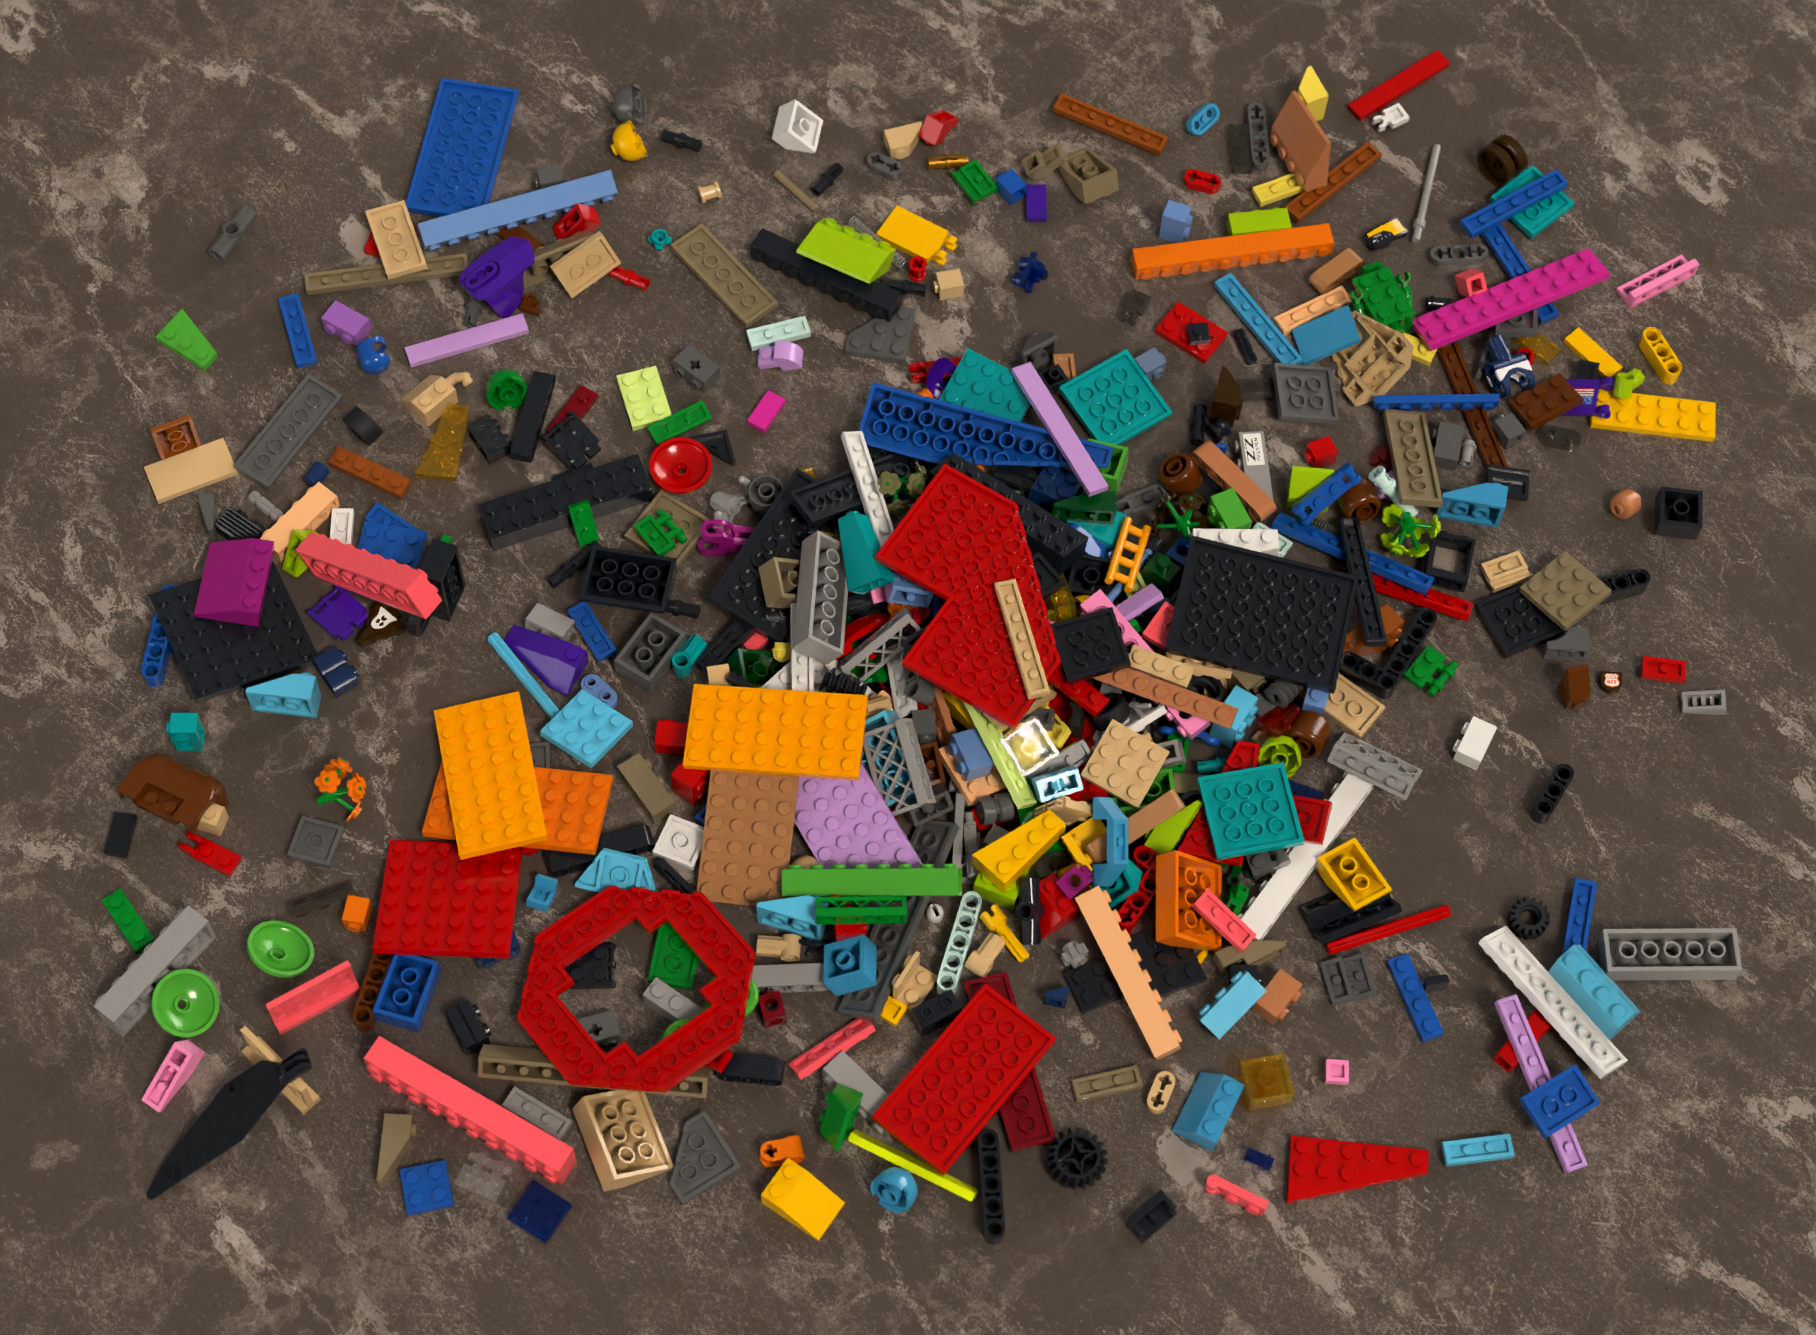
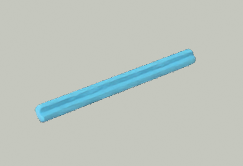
M494 632L489 635L488 642L552 720L560 710L499 634Z

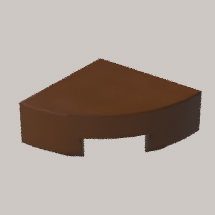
M526 291L519 306V311L539 317V303L532 293Z

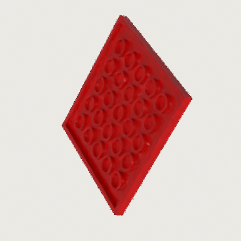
M390 840L373 941V954L509 959L523 855L520 851L521 848L515 847L460 860L457 842Z

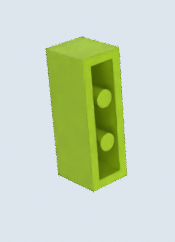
M1287 208L1234 212L1228 214L1226 223L1228 236L1292 228Z

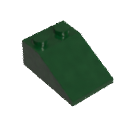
M740 648L726 660L727 664H729L730 673L736 670L757 688L762 687L790 662L789 660L783 663L777 661L773 656V651Z

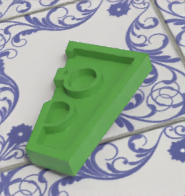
M183 309L156 336L159 343L204 371L218 358L217 352Z

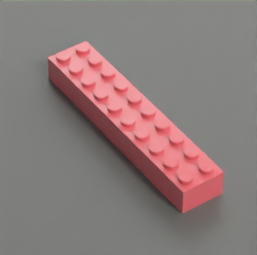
M380 1036L363 1058L367 1066L366 1069L369 1071V1076L374 1081L387 1083L389 1089L397 1094L404 1093L408 1096V1100L416 1105L423 1104L427 1107V1111L438 1117L440 1114L447 1118L446 1122L457 1128L460 1126L466 1130L465 1132L470 1137L483 1139L489 1148L502 1150L508 1159L514 1162L519 1160L524 1163L523 1166L530 1172L535 1173L538 1171L551 1184L557 1182L563 1185L577 1163L574 1148Z

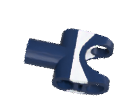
M1498 335L1486 341L1494 361L1485 365V374L1495 394H1499V398L1510 396V379L1516 381L1523 390L1534 387V374L1524 353L1520 352L1511 355L1503 335Z

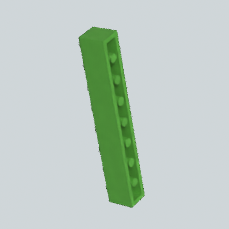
M856 864L854 869H846V865H832V869H824V865H810V869H802V865H789V869H782V896L799 897L809 895L812 897H832L833 894H837L839 897L962 896V869L956 868V864H942V868H934V864H920V868H912V864H898V868L891 869L889 864H876V869H868V865Z

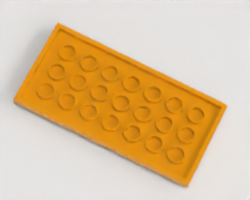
M694 684L683 767L684 769H715L757 774L859 780L868 695Z
M519 691L434 710L460 860L548 840Z

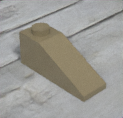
M384 1113L377 1172L379 1187H385L411 1147L413 1136L417 1137L418 1123H415L413 1115Z

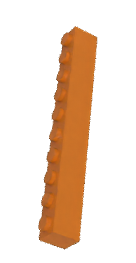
M1329 223L1135 248L1132 250L1131 262L1135 279L1148 280L1155 277H1169L1178 274L1187 275L1193 272H1208L1216 269L1226 270L1231 267H1247L1254 264L1264 265L1269 262H1286L1292 259H1307L1308 257L1315 256L1324 257L1332 254L1334 240Z

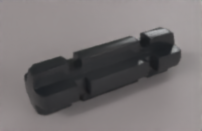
M1236 329L1233 336L1238 341L1237 344L1243 357H1246V364L1249 366L1256 364L1257 356L1253 352L1254 350L1248 337H1245L1244 329Z

